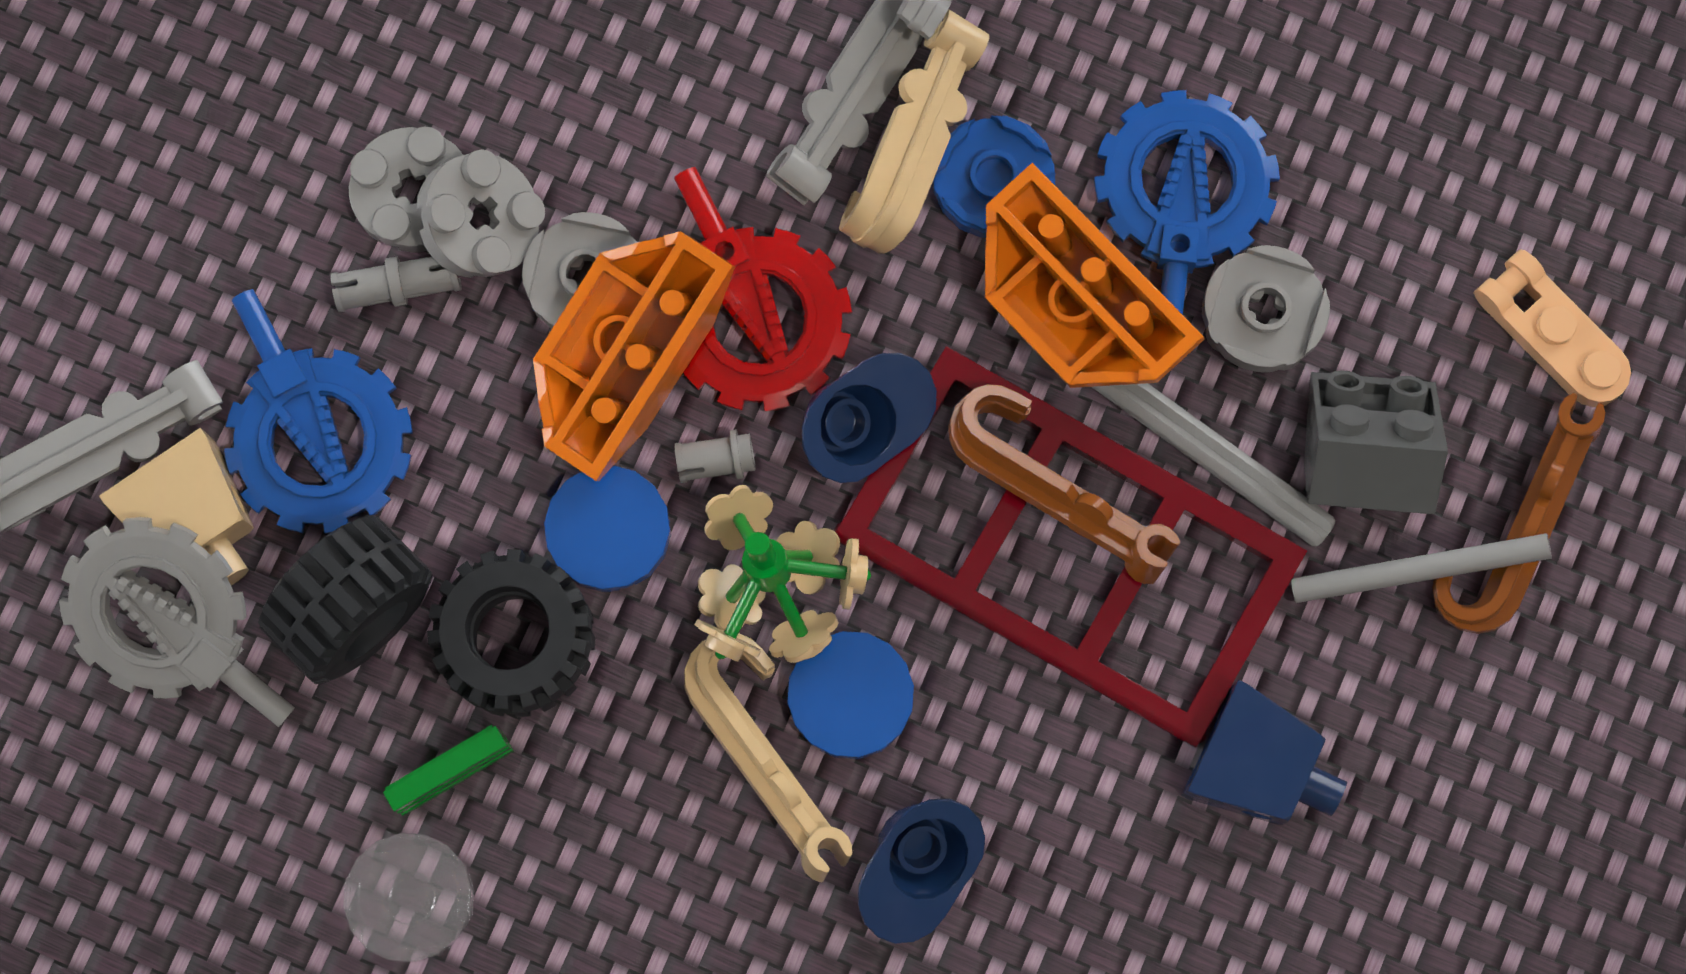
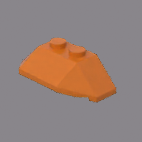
M1033 163L986 204L985 299L1070 388L1158 383L1205 340L1204 336Z
M681 231L599 253L533 358L538 403L544 427L542 429L544 447L593 480L600 481L648 429L715 323L735 266Z

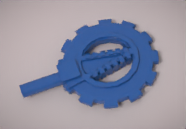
M1186 90L1161 93L1162 102L1145 108L1140 101L1120 116L1125 125L1116 136L1107 132L1099 148L1097 157L1106 160L1104 176H1095L1094 186L1097 203L1107 201L1113 215L1106 222L1112 232L1122 243L1130 237L1137 244L1144 247L1140 256L1157 263L1156 269L1163 270L1160 292L1183 315L1188 273L1192 274L1194 268L1213 266L1212 256L1228 250L1232 257H1234L1254 243L1255 240L1249 233L1257 222L1268 225L1277 203L1276 200L1268 198L1270 182H1279L1280 176L1276 155L1266 156L1260 142L1267 135L1252 116L1243 121L1229 111L1233 103L1222 97L1209 93L1207 101L1187 99ZM1173 139H1179L1157 207H1155L1150 202L1143 188L1142 168L1147 157L1157 146ZM1205 143H1208L1222 154L1230 170L1232 184L1228 199L1217 212L1211 215Z
M251 289L238 294L232 299V303L263 360V363L257 365L259 371L246 382L253 388L245 399L243 405L233 402L225 426L235 429L234 447L224 448L229 474L232 475L239 472L247 486V489L240 495L258 514L267 507L280 516L276 524L277 526L298 533H303L305 524L323 525L324 533L330 534L337 528L349 523L348 519L359 515L365 510L370 515H376L391 501V498L384 493L396 477L404 481L412 457L411 454L403 453V435L413 434L408 408L405 407L397 410L394 401L389 395L397 389L396 386L379 368L372 375L359 368L357 365L361 358L349 352L334 349L332 358H314L312 348L295 352L291 349L285 350L255 291ZM328 398H335L350 406L361 421L364 432L363 452L350 472ZM278 424L327 483L326 485L301 484L287 476L278 465L273 448L275 428Z

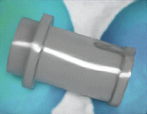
M736 429L730 430V437L682 444V442L675 443L676 464L681 483L688 482V480L736 473L737 479L744 478V472L756 470L750 433L738 435Z

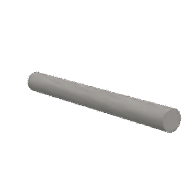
M1545 533L1292 578L1291 582L1295 602L1301 603L1552 559L1548 535Z

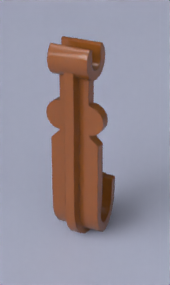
M987 384L974 388L955 406L948 424L949 441L956 455L965 464L1068 526L1078 535L1091 540L1124 560L1128 574L1135 581L1143 584H1154L1166 568L1167 561L1180 544L1177 534L1172 529L1162 524H1151L1145 527L1110 506L1101 497L1087 492L989 433L978 422V414L993 413L1020 424L1022 420L1028 417L1031 411L1030 405L1032 400L1002 385Z
M1574 392L1564 398L1559 407L1556 427L1506 540L1547 533L1548 539H1550L1588 449L1601 433L1605 418V409L1602 403L1597 404L1590 422L1587 424H1577L1572 420L1571 415L1575 409L1578 395ZM1539 561L1493 569L1481 597L1472 605H1461L1452 598L1450 588L1453 576L1434 579L1432 592L1435 606L1444 620L1458 630L1475 634L1495 631L1508 623L1519 609Z

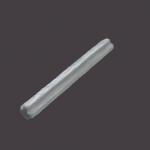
M1150 384L1092 387L1311 546L1317 547L1333 529L1336 521L1332 515L1316 504H1308L1307 497Z

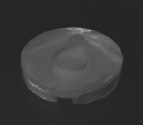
M399 833L376 841L356 859L345 881L343 907L350 930L367 950L389 961L418 963L441 955L460 937L472 916L474 887L466 864L449 846L427 835Z

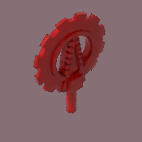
M691 167L680 172L674 177V180L705 239L700 244L735 266L722 305L767 361V363L763 364L743 362L729 354L718 341L713 325L683 374L698 390L707 384L712 389L721 393L717 400L718 403L743 411L745 401L754 403L764 402L765 412L790 407L787 397L795 395L805 388L812 396L830 380V377L824 371L833 357L843 360L851 334L842 332V314H852L847 287L837 290L829 274L836 269L835 264L820 248L812 255L804 248L798 246L801 236L786 230L775 228L774 237L754 236V227L734 230L732 226L727 229L697 168ZM768 276L776 277L791 286L800 297L805 313L803 333L790 351L786 344Z

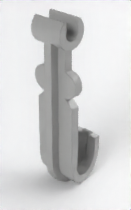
M875 0L827 73L826 83L828 89L815 90L804 98L802 112L804 118L809 122L806 130L796 145L789 144L778 154L770 165L766 177L801 204L805 205L808 200L815 203L830 183L832 173L826 169L840 147L852 149L861 146L866 141L869 134V126L867 120L862 115L878 112L915 54L922 38L924 37L928 40L932 37L947 13L952 0Z
M198 360L184 364L171 372L162 381L164 387L140 400H137L134 395L128 392L118 391L111 393L102 404L103 418L85 414L1 458L0 534L45 512L46 508L118 471L123 453L134 462L149 461L156 456L159 450V434L183 421H186L189 426L199 424L222 410L220 404L223 401Z

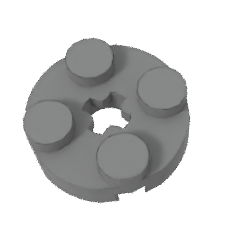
M424 126L419 128H399L386 132L371 141L364 150L358 152L350 165L349 199L356 218L369 236L379 242L382 241L386 245L395 246L401 251L411 253L427 251L419 231L424 228L421 219L422 208L417 210V203L411 204L406 196L396 198L395 192L402 186L404 178L413 176L416 180L426 179L442 163L463 155L458 147L444 138L436 129Z
M482 149L454 157L436 167L423 182L417 199V210L422 208L421 219L424 226L419 231L427 251L442 267L451 273L469 278L499 275L520 265L524 261L529 245L539 233V225L545 218L543 201L534 193L524 174L509 161ZM470 201L476 205L482 203L487 208L488 216L490 217L489 226L482 225L476 229L470 224V220L473 217V212L468 207Z
M573 213L561 218L562 222L552 225L546 232L543 229L532 240L523 261V285L536 316L551 329L578 288L577 282L569 279L571 270H581L584 261L594 262L601 252L638 243L631 236L630 232L617 220L598 213Z
M1261 245L1247 249L1246 253L1235 255L1232 259L1225 261L1211 277L1202 302V318L1206 328L1205 335L1210 346L1236 366L1254 372L1285 371L1295 367L1317 346L1329 320L1330 301L1326 288L1323 291L1320 280L1314 274L1315 269L1301 255L1286 248L1270 245ZM1263 294L1275 297L1273 302L1274 308L1282 311V318L1280 320L1271 318L1267 324L1256 321V314L1249 310V301L1259 302Z

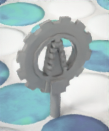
M148 517L126 518L123 521L124 529L113 533L105 525L83 540L89 550L81 559L74 555L69 558L61 580L70 584L68 598L62 597L59 600L63 625H73L79 642L73 646L89 667L96 662L112 675L108 682L125 691L133 693L136 686L152 689L154 698L164 699L180 697L182 695L181 688L191 684L198 691L206 687L211 689L219 679L277 727L285 721L295 707L236 660L244 650L241 647L244 637L236 633L237 620H245L247 617L243 592H233L227 578L233 570L218 550L210 555L203 547L194 542L198 536L197 533L176 523L171 525L170 530L153 527L152 518ZM148 567L170 574L177 578L189 592L194 605L188 606L187 601L180 597L175 599L173 593L167 590L163 592L162 587L153 583L151 585L148 579L142 576L140 578L136 577L137 573L131 569ZM110 596L114 600L116 598L119 600L117 604L123 611L127 610L129 612L127 615L133 622L135 620L138 622L136 626L142 632L146 631L148 633L146 637L151 643L156 642L157 649L143 647L124 634L116 624L110 609Z

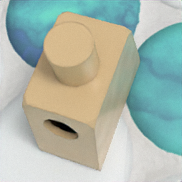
M201 428L99 495L102 502L122 523L126 518L148 517L152 518L153 527L170 530L171 525L176 523L197 533L198 536L194 542L203 547L210 555L218 550L232 568L233 572L227 576L231 585L242 579L249 571L232 544L249 534L254 528L235 482L229 474L227 464L218 445Z

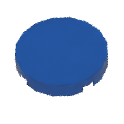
M991 116L990 119L970 120L960 124L950 134L951 138L934 177V194L943 214L960 230L980 238H986V204L1031 163L1055 185V165L1051 158L1052 154L1046 141L1026 123L1008 116Z
M613 466L600 481L593 480L583 472L566 480L550 500L544 521L547 548L557 566H560L579 586L601 592L618 591L649 578L665 558L671 537L668 509L656 487L636 471L618 466Z
M842 631L831 635L832 641L818 655L796 663L789 677L787 703L796 729L812 746L834 758L861 759L882 752L901 735L912 714L914 685L906 662L889 643L869 633Z

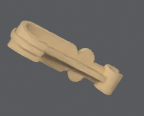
M949 9L932 37L924 40V46L931 50L924 69H913L900 79L898 86L899 94L906 104L899 105L894 109L869 168L864 188L861 194L857 191L851 194L840 222L839 230L850 236V239L862 248L868 247L878 254L887 253L894 249L913 228L951 138L947 126H953L963 120L967 113V102L963 94L957 90L965 71L973 68L979 61L989 41L988 33Z
M739 633L737 638L761 650L759 657L743 652L740 659L763 681L770 678L774 673L775 664L753 639ZM704 640L690 654L684 670V687L689 700L800 852L801 865L805 873L811 879L823 882L830 868L819 856L818 850H830L839 864L844 867L852 856L850 839L842 830L831 827L720 676L717 670V664L720 659L715 656V651L704 645L706 641Z

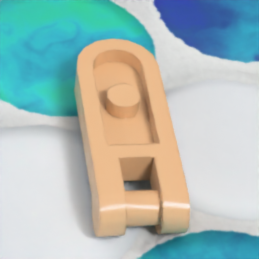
M1522 249L1518 250L1505 262L1506 271L1496 280L1488 278L1474 291L1475 298L1479 304L1569 395L1574 392L1577 393V401L1582 405L1596 407L1598 403H1602L1605 406L1617 399L1629 385L1631 369L1629 360L1622 350L1545 274L1542 265L1529 252ZM1522 289L1536 301L1525 312L1515 304L1513 299Z

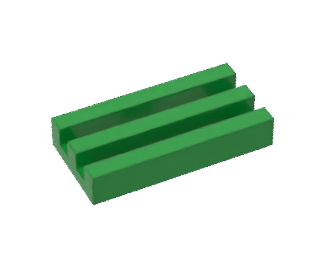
M491 725L385 787L383 793L393 811L405 816L514 752L504 732L497 726Z

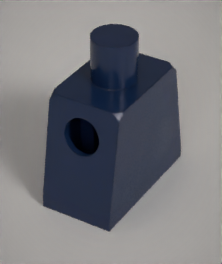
M1238 680L1231 686L1181 796L1213 807L1283 825L1289 822L1298 801L1331 817L1342 799L1347 781L1315 767L1326 740L1321 734L1249 684Z

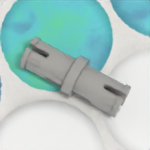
M398 256L385 258V265L342 273H331V284L336 287V289H332L339 313L345 312L348 309L392 302L394 307L405 306L408 304V298L462 290L460 277L458 278V275L442 267L432 256L403 262L400 261Z

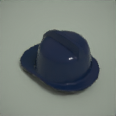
M879 353L860 362L834 382L819 389L809 401L802 423V447L809 464L822 477L835 482H858L874 473L883 464L914 443L929 427L936 410L937 390L930 372L917 359L902 353Z
M929 799L917 805H911L898 810L885 822L878 836L877 850L868 862L858 887V907L863 922L878 938L895 944L915 942L932 933L946 917L964 886L975 873L984 855L985 834L981 821L967 805L952 799Z

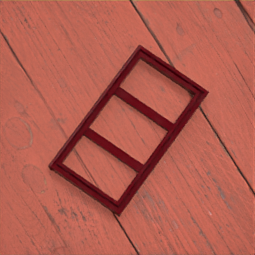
M946 346L930 372L937 393L936 410L929 426L954 384L968 392L987 384L1002 385L1032 400L1030 405L1031 411L1028 417L1021 421L1040 432L1027 454L1029 457L1048 467L1060 445H1063L1162 501L1149 525L1162 524L1173 530L1181 515L1185 514L1266 560L1270 565L1187 711H1184L1098 661L1142 583L1135 581L1128 574L1125 567L1078 649L976 591L1027 503L1010 491L1006 490L955 578L869 530L928 428L914 443L869 475L843 521L835 527L840 544L846 546L848 539H859V555L867 556L868 560L1196 748L1198 744L1206 739L1207 728L1306 555L1307 550Z

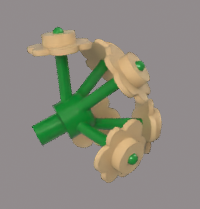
M739 485L728 495L719 494L713 497L706 505L705 512L709 521L704 527L705 534L711 540L719 539L727 550H737L745 546L746 550L742 556L744 571L739 566L730 564L722 572L717 569L706 570L698 580V588L703 594L698 602L699 610L705 616H714V622L717 626L715 627L699 619L696 620L694 625L709 634L704 645L715 651V656L720 660L727 657L739 662L743 652L759 657L761 653L759 648L737 638L744 623L753 625L759 622L762 617V610L759 604L764 600L766 592H773L788 621L779 624L773 630L772 637L774 642L769 647L771 655L776 658L784 656L787 662L790 663L800 662L818 655L832 641L830 633L837 628L838 619L835 614L829 612L818 615L816 611L810 610L800 614L785 585L787 582H795L797 588L804 594H815L823 589L826 578L840 579L839 604L842 605V609L849 610L853 593L863 594L866 582L871 578V572L868 570V557L858 555L859 539L851 538L847 540L845 556L842 565H840L838 559L834 557L840 548V539L837 533L829 528L817 530L816 525L811 521L798 523L795 532L783 533L776 541L769 539L764 534L768 525L765 518L771 513L773 508V502L768 494L764 492L752 493L748 486Z

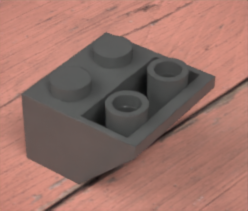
M1344 370L1332 373L1311 372L1304 460L1308 504L1435 514L1448 455L1436 382L1422 381L1412 376H1398L1393 379L1367 377Z

